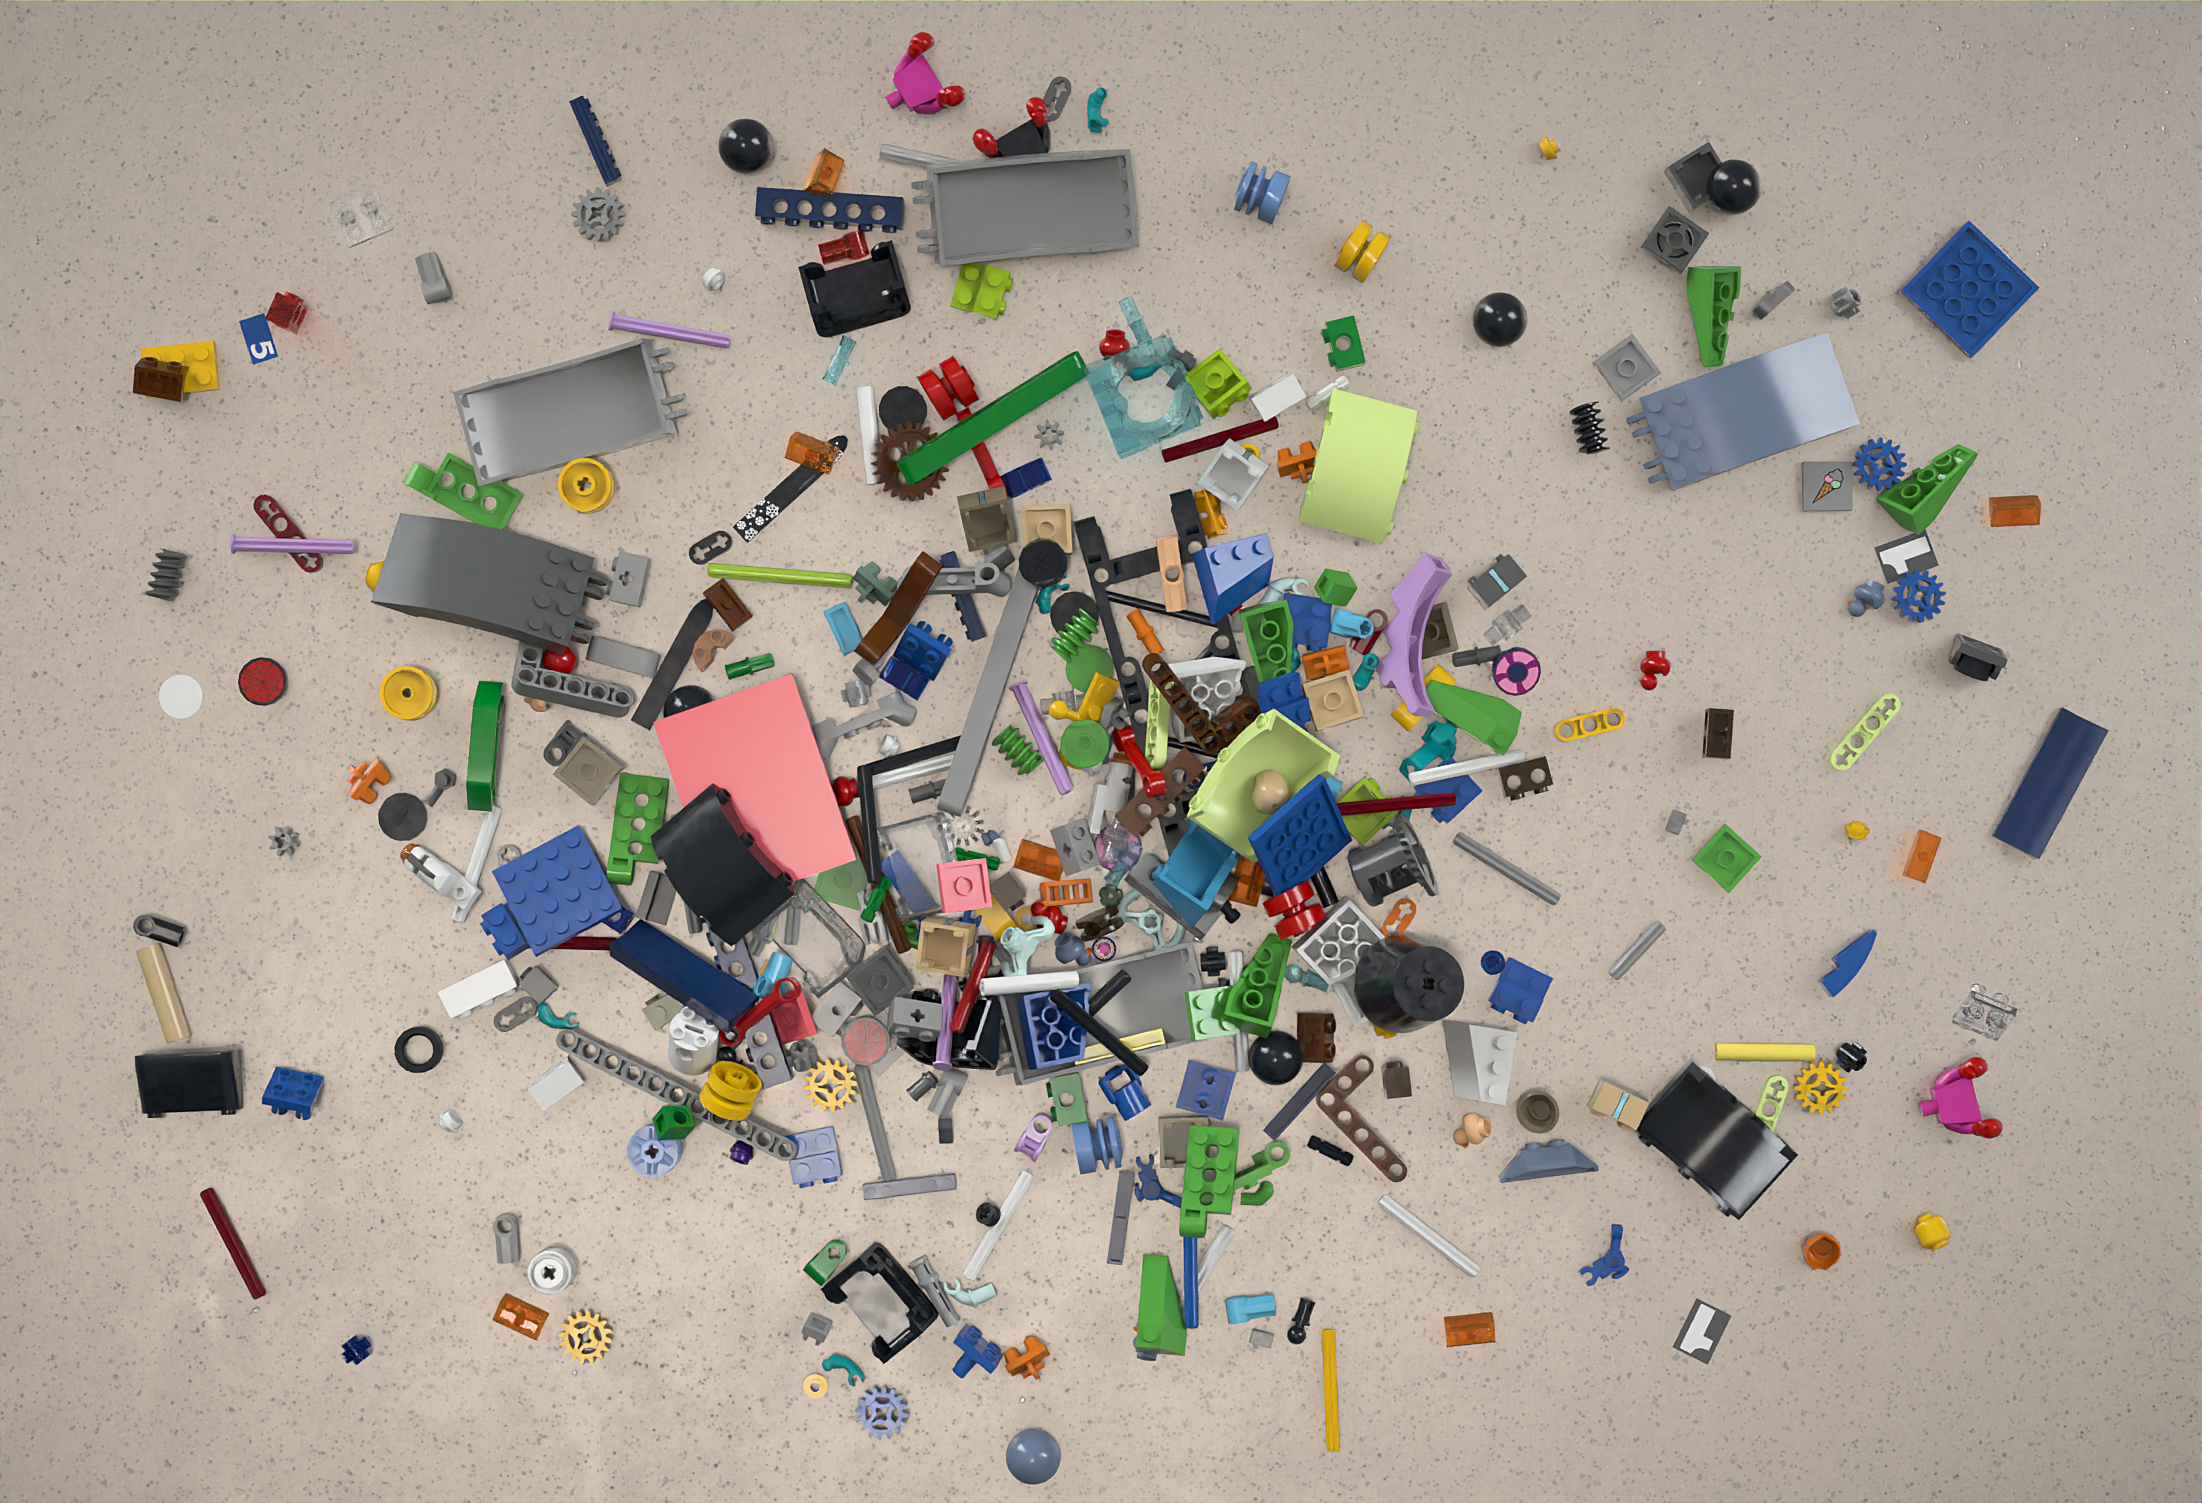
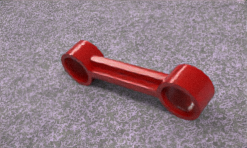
M969 407L956 413L959 422L972 415ZM982 441L972 447L973 454L989 489L1004 486L985 442Z
M1127 725L1121 730L1113 729L1115 747L1119 752H1125L1140 775L1147 797L1152 798L1164 795L1166 785L1163 775L1160 771H1154L1136 744L1131 726Z
M794 977L779 979L774 985L773 992L752 1007L735 1025L739 1032L738 1039L734 1042L728 1040L725 1032L719 1029V1040L727 1046H733L743 1041L746 1031L783 1002L794 1001L800 996V982ZM784 981H789L794 986L795 993L791 998H786L781 993L780 987Z

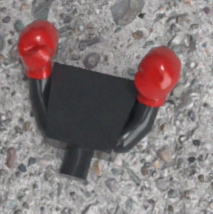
M1029 98L1026 102V109L1032 118L1031 120L997 140L987 130L983 128L977 129L972 137L974 146L989 158L1048 153L1051 149V131L1047 123V105L1041 98Z

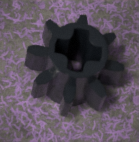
M1218 947L1206 948V953H1200L1201 972L1208 971V977L1220 976V970H1226L1225 952H1218Z
M1856 1041L1852 1045L1844 1043L1837 1051L1836 1056L1839 1059L1836 1063L1848 1073L1852 1069L1859 1071L1867 1062V1057L1865 1056L1867 1051Z

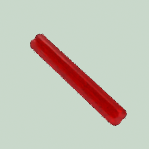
M982 942L950 1025V1030L955 1033L962 1034L980 990V980L985 977L996 948L990 942Z

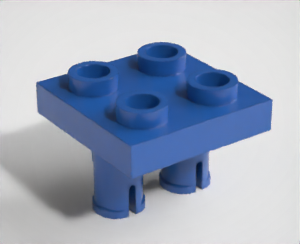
M919 621L917 626L910 623L893 656L901 663L918 671L922 676L934 681L952 650L949 647L953 641L948 637L943 643L946 637L945 634H940L938 639L930 636L932 627L929 624L922 630L926 623L925 621Z
M1188 1060L1176 1108L1223 1121L1236 1073Z
M276 1067L262 1096V1104L272 1106L271 1111L273 1114L277 1113V1108H279L278 1115L286 1114L288 1109L296 1111L295 1117L297 1119H300L301 1113H303L302 1120H308L311 1118L312 1108L323 1086L324 1077Z
M967 1323L953 1341L965 1353L956 1362L952 1370L958 1377L963 1379L977 1363L991 1374L1003 1357L1001 1349L994 1342L986 1341L978 1328L973 1325L970 1327Z

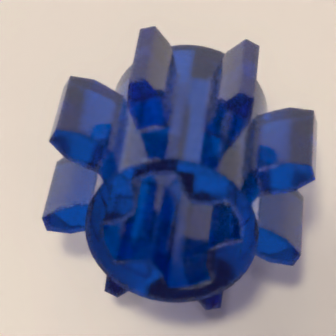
M355 1335L341 1346L345 1351L341 1354V1357L347 1364L353 1361L355 1365H358L371 1355L367 1349L372 1345L366 1337L359 1339Z

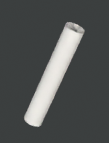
M873 386L858 387L856 390L867 485H879L876 482L881 478L880 475H872L877 470V466L870 465L871 462L877 461V457H874L871 453L879 451L874 445L879 443Z
M1077 971L983 978L980 980V992L982 996L1078 988L1079 977Z

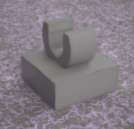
M1004 544L996 546L991 552H988L986 549L983 550L985 561L996 565L999 571H1002L1015 561Z
M862 658L852 671L866 685L872 686L880 676L877 670L883 663L879 660L873 666Z
M1116 697L1103 708L1099 724L1105 730H1108L1111 726L1121 730L1126 726V723L1121 721L1119 716L1125 719L1130 713L1126 709H1122L1124 701Z
M810 1312L801 1332L804 1334L803 1340L806 1341L809 1336L816 1339L815 1345L817 1346L821 1342L824 1343L833 1322Z

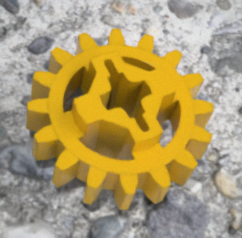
M830 1059L826 1060V1065H823L820 1061L817 1062L818 1069L816 1070L811 1067L809 1070L813 1075L805 1077L810 1082V1085L805 1086L804 1089L811 1091L807 1099H815L814 1107L819 1103L822 1104V1111H825L827 1106H830L831 1111L835 1112L837 1105L844 1109L843 1102L851 1103L852 1099L849 1095L857 1093V1091L852 1089V1086L858 1084V1082L851 1080L855 1072L848 1073L846 1070L849 1065L846 1064L841 1067L839 1059H837L835 1064H832ZM825 1070V1077L823 1078V1080L820 1082H815L818 1074L821 1071ZM835 1070L840 1071L846 1079L838 1078L835 1075ZM829 1078L832 1079L833 1083L842 1084L835 1087L833 1092H830L829 1088L820 1087L828 1083ZM847 1088L845 1095L837 1100L839 1090ZM816 1091H822L827 1096L828 1101L820 1098Z
M1818 1061L1817 1067L1813 1063H1809V1070L1807 1071L1802 1068L1800 1071L1803 1076L1795 1077L1799 1082V1085L1793 1086V1089L1799 1091L1795 1099L1803 1100L1800 1105L1802 1108L1809 1105L1808 1112L1810 1113L1817 1109L1818 1115H1823L1824 1109H1826L1831 1114L1833 1113L1832 1106L1841 1107L1838 1102L1839 1099L1846 1100V1097L1842 1095V1091H1847L1848 1087L1842 1086V1083L1847 1079L1846 1077L1838 1076L1841 1072L1840 1069L1832 1071L1833 1064L1828 1063L1826 1068H1824V1064L1821 1061ZM1826 1073L1833 1077L1836 1084H1832L1827 1080ZM1814 1074V1079L1810 1083H1806L1808 1078ZM1821 1082L1822 1085L1830 1089L1822 1090L1820 1095L1819 1091L1810 1088L1820 1086ZM1806 1093H1811L1814 1096L1815 1104L1808 1099ZM1832 1093H1835L1833 1099L1827 1103V1098Z
M581 1310L578 1311L577 1318L570 1315L568 1317L570 1324L562 1323L561 1326L566 1330L558 1335L564 1337V1340L559 1343L560 1346L567 1347L564 1355L571 1353V1361H574L577 1357L580 1358V1364H584L587 1358L590 1363H594V1356H597L599 1359L603 1358L604 1356L601 1351L608 1352L610 1348L606 1343L613 1341V1338L607 1336L612 1331V1328H605L604 1326L608 1320L600 1321V1313H597L594 1317L591 1316V1310H588L585 1316H583ZM580 1321H589L587 1326L584 1327L575 1325ZM597 1326L601 1331L602 1340L597 1336ZM591 1328L589 1331V1338L591 1340H588L581 1346L583 1336L580 1333L584 1334ZM570 1336L574 1337L575 1347L571 1344ZM588 1347L597 1349L591 1353H582Z

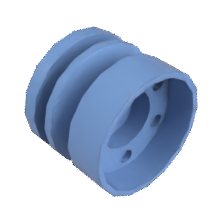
M1251 162L1249 168L1243 173L1237 188L1234 210L1240 212L1243 202L1248 203L1246 215H1249L1254 206L1259 207L1258 219L1273 224L1291 176L1275 171L1271 179L1268 180L1265 178L1267 167L1263 166L1258 176L1254 174L1258 163Z
M1113 1117L1107 1118L1108 1129H1102L1101 1119H1097L1096 1131H1091L1087 1121L1071 1124L1080 1175L1096 1172L1097 1160H1102L1106 1170H1109L1108 1158H1114L1115 1168L1122 1167V1145L1119 1129L1114 1123Z
M654 1124L637 1130L630 1138L627 1146V1158L631 1167L639 1174L647 1177H659L668 1173L679 1163L682 1155L681 1140H659ZM651 1144H653L654 1148H659L656 1157L653 1154H648Z

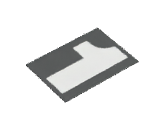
M1926 529L1920 535L1913 533L1874 547L1888 584L1897 581L1899 578H1905L1904 574L1907 572L1913 575L1914 570L1923 572L1939 566Z
M1696 1298L1673 1348L1708 1365L1732 1315Z

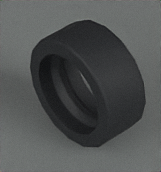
M412 1027L404 1031L397 1038L394 1047L395 1058L398 1064L406 1071L424 1073L435 1068L440 1062L443 1054V1043L439 1035L432 1029ZM413 1036H424L433 1045L432 1057L424 1064H414L405 1055L404 1048L406 1042Z

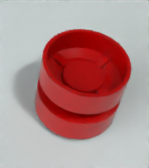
M954 356L939 363L944 376L941 379L932 369L917 377L943 421L957 413L953 399L957 398L965 408L979 400L973 388L975 387L973 380L965 367L958 364Z
M1308 880L1262 903L1268 917L1281 914L1284 916L1283 919L1274 925L1280 940H1284L1292 935L1294 938L1315 928L1316 923L1326 918L1320 903L1306 906L1304 903L1315 895Z

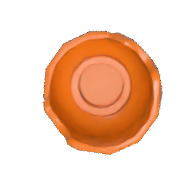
M1817 1233L1811 1236L1804 1245L1805 1261L1813 1270H1828L1838 1262L1841 1256L1840 1243L1834 1236L1827 1233Z

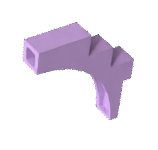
M1427 553L1422 556L1390 593L1395 602L1394 606L1399 613L1382 632L1388 640V646L1392 650L1375 670L1380 677V682L1385 687L1396 689V692L1407 704V710L1412 715L1430 718L1435 710L1427 696L1423 681L1421 663L1422 643L1431 609L1441 589L1452 576V573L1441 557Z

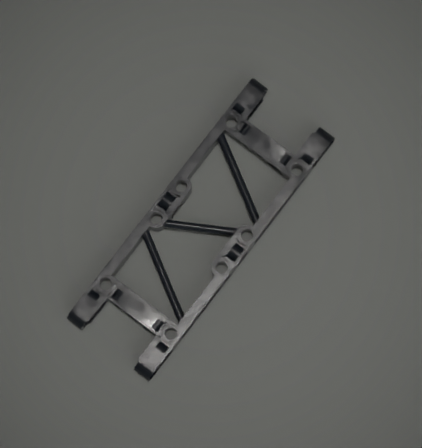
M1191 489L1169 494L1172 504L1171 513L1179 537L1178 546L1181 565L1194 563L1192 554L1188 551V546L1191 543H1199L1202 549L1208 547ZM1095 516L1074 521L1073 523L1118 681L1120 682L1126 709L1130 713L1129 719L1136 744L1145 757L1147 734L1145 728H1147V721L1145 723H1138L1134 715L1138 710H1145L1148 713L1149 695L1138 661L1135 658L1124 656L1109 601L1217 628L1218 631L1211 636L1210 644L1194 660L1210 658L1211 656L1240 660L1227 615L1211 624L1210 617L1187 610L1166 612V607L1163 604L1107 591L1105 589L1107 587L1159 572L1157 547H1153L1110 560L1101 528L1097 525ZM1099 569H1103L1108 573V579L1104 582H1098L1094 577L1095 572ZM1217 637H1226L1229 641V646L1226 649L1216 647L1215 640ZM1125 663L1133 664L1135 673L1131 676H1125L1121 672L1122 665ZM1243 670L1239 681L1242 687V694L1236 696L1235 701L1243 696L1251 697ZM1253 707L1247 708L1244 714L1250 713ZM1168 737V747L1180 750L1185 747L1189 752L1216 759L1220 753L1219 751L1215 754H1208L1203 751L1199 744L1188 741L1180 743L1178 739ZM1199 789L1189 791L1178 803L1175 800L1170 802L1175 807V814L1172 817L1163 816L1160 820L1158 819L1169 857L1187 831L1184 819L1187 818L1190 810L1189 803ZM1164 795L1155 797L1159 801L1167 799Z

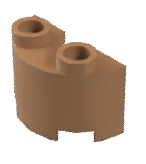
M713 629L702 634L694 644L692 652L698 669L704 672L714 661V650L717 648L725 650L737 637L728 631Z

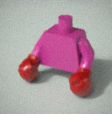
M920 32L912 37L907 52L901 57L894 71L892 81L897 90L885 97L892 109L905 103L910 112L936 114L942 109L960 105L965 99V90L961 86L953 85L945 89L942 88L922 53L928 51L934 45V38L929 33Z
M1971 1057L1958 1067L1946 1070L1935 1081V1087L1930 1089L1932 1100L1919 1103L1922 1116L1926 1117L1935 1114L1938 1123L1944 1124L1946 1129L1960 1134H1974L1975 1136L1987 1139L1998 1137L2003 1130V1124L1995 1118L1982 1121L1972 1079L1978 1078L1987 1072L1988 1064L1986 1060L1982 1057Z

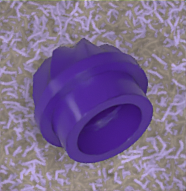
M741 1140L737 1141L729 1150L731 1152L730 1159L734 1162L748 1165L749 1160L753 1159V1147Z

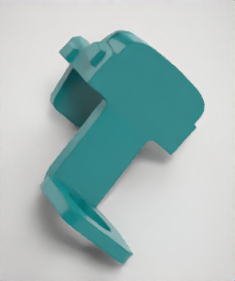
M1438 721L1432 722L1421 737L1426 745L1411 757H1407L1402 761L1399 768L1400 773L1409 781L1410 773L1407 770V765H1413L1416 772L1421 771L1437 757H1440L1444 762L1451 759L1456 751L1457 740L1454 735L1457 729L1450 722L1445 724Z

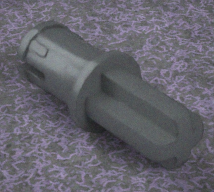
M1499 645L1480 649L1474 647V650L1453 653L1454 667L1473 664L1480 666L1481 663L1494 661L1501 653Z
M946 779L933 783L929 781V784L908 789L912 804L930 798L937 799L936 796L941 795Z

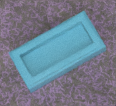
M846 601L823 611L843 656L854 652L863 639Z

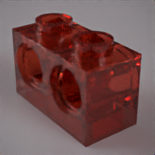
M285 291L284 295L277 292L265 319L273 325L297 335L308 308L303 305L304 300L300 299L299 296Z

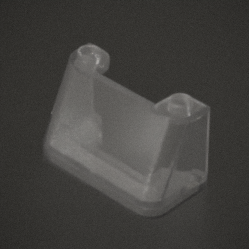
M941 811L878 828L879 847H883L885 851L889 852L900 894L898 904L895 905L898 919L905 923L943 913L936 865L958 862L945 814Z
M800 879L793 885L795 894L751 931L759 942L769 944L773 941L804 972V988L819 999L861 966L866 946L862 938L808 882Z

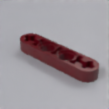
M264 494L254 500L253 507L255 512L277 539H292L293 537L307 539L273 497ZM263 500L266 502H271L269 504V508L272 510V512L275 513L277 509L279 511V513L273 515L269 521L267 520V518L271 515L266 510H260V508L262 507L261 501ZM278 518H284L287 521V527L284 531L279 532L274 527V523ZM288 552L305 572L317 573L323 567V559L319 553H307L309 557L317 558L315 561L316 567L313 568L311 566L306 567L308 560L301 555L300 559L297 557L302 553Z

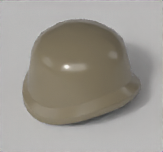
M1535 1091L1525 1095L1519 1101L1516 1114L1520 1124L1525 1129L1533 1133L1542 1134L1549 1132L1556 1126L1559 1119V1108L1551 1095L1543 1091Z

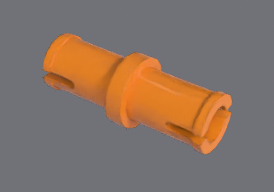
M1139 608L1126 616L1137 633V639L1143 642L1149 653L1160 654L1165 650L1153 633V626L1148 625Z

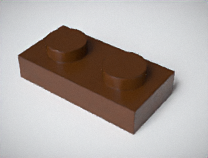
M724 578L703 592L705 598L732 632L753 617Z

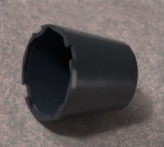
M1393 935L1375 942L1361 956L1355 970L1354 994L1360 1010L1371 1023L1388 1032H1414L1447 1017L1457 1008L1464 993V976L1457 960L1447 951L1409 935Z

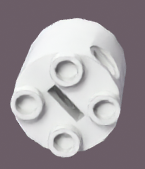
M682 1008L680 1013L676 1014L672 1019L669 1028L668 1057L673 1068L682 1074L690 1076L701 1075L709 1071L716 1062L719 1028L689 1008Z

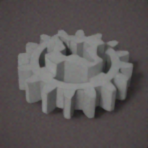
M596 187L595 193L587 189V196L584 197L579 194L578 197L581 202L573 203V206L577 209V211L571 212L572 217L577 218L573 224L575 227L581 226L578 232L581 235L587 232V239L589 240L592 239L593 235H595L597 241H601L603 235L609 240V233L618 234L616 226L624 225L619 220L620 217H625V213L619 211L623 204L622 202L615 203L618 196L614 194L609 197L610 191L608 189L604 193H601L599 187ZM594 199H604L601 203L592 202ZM584 207L587 209V217L584 219L585 221H583L582 216ZM612 208L614 209L613 221L609 219V212ZM594 211L601 212L603 217L601 219L595 217ZM596 226L605 227L602 230H593Z

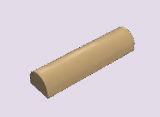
M161 943L137 950L136 953L166 1043L192 1036Z

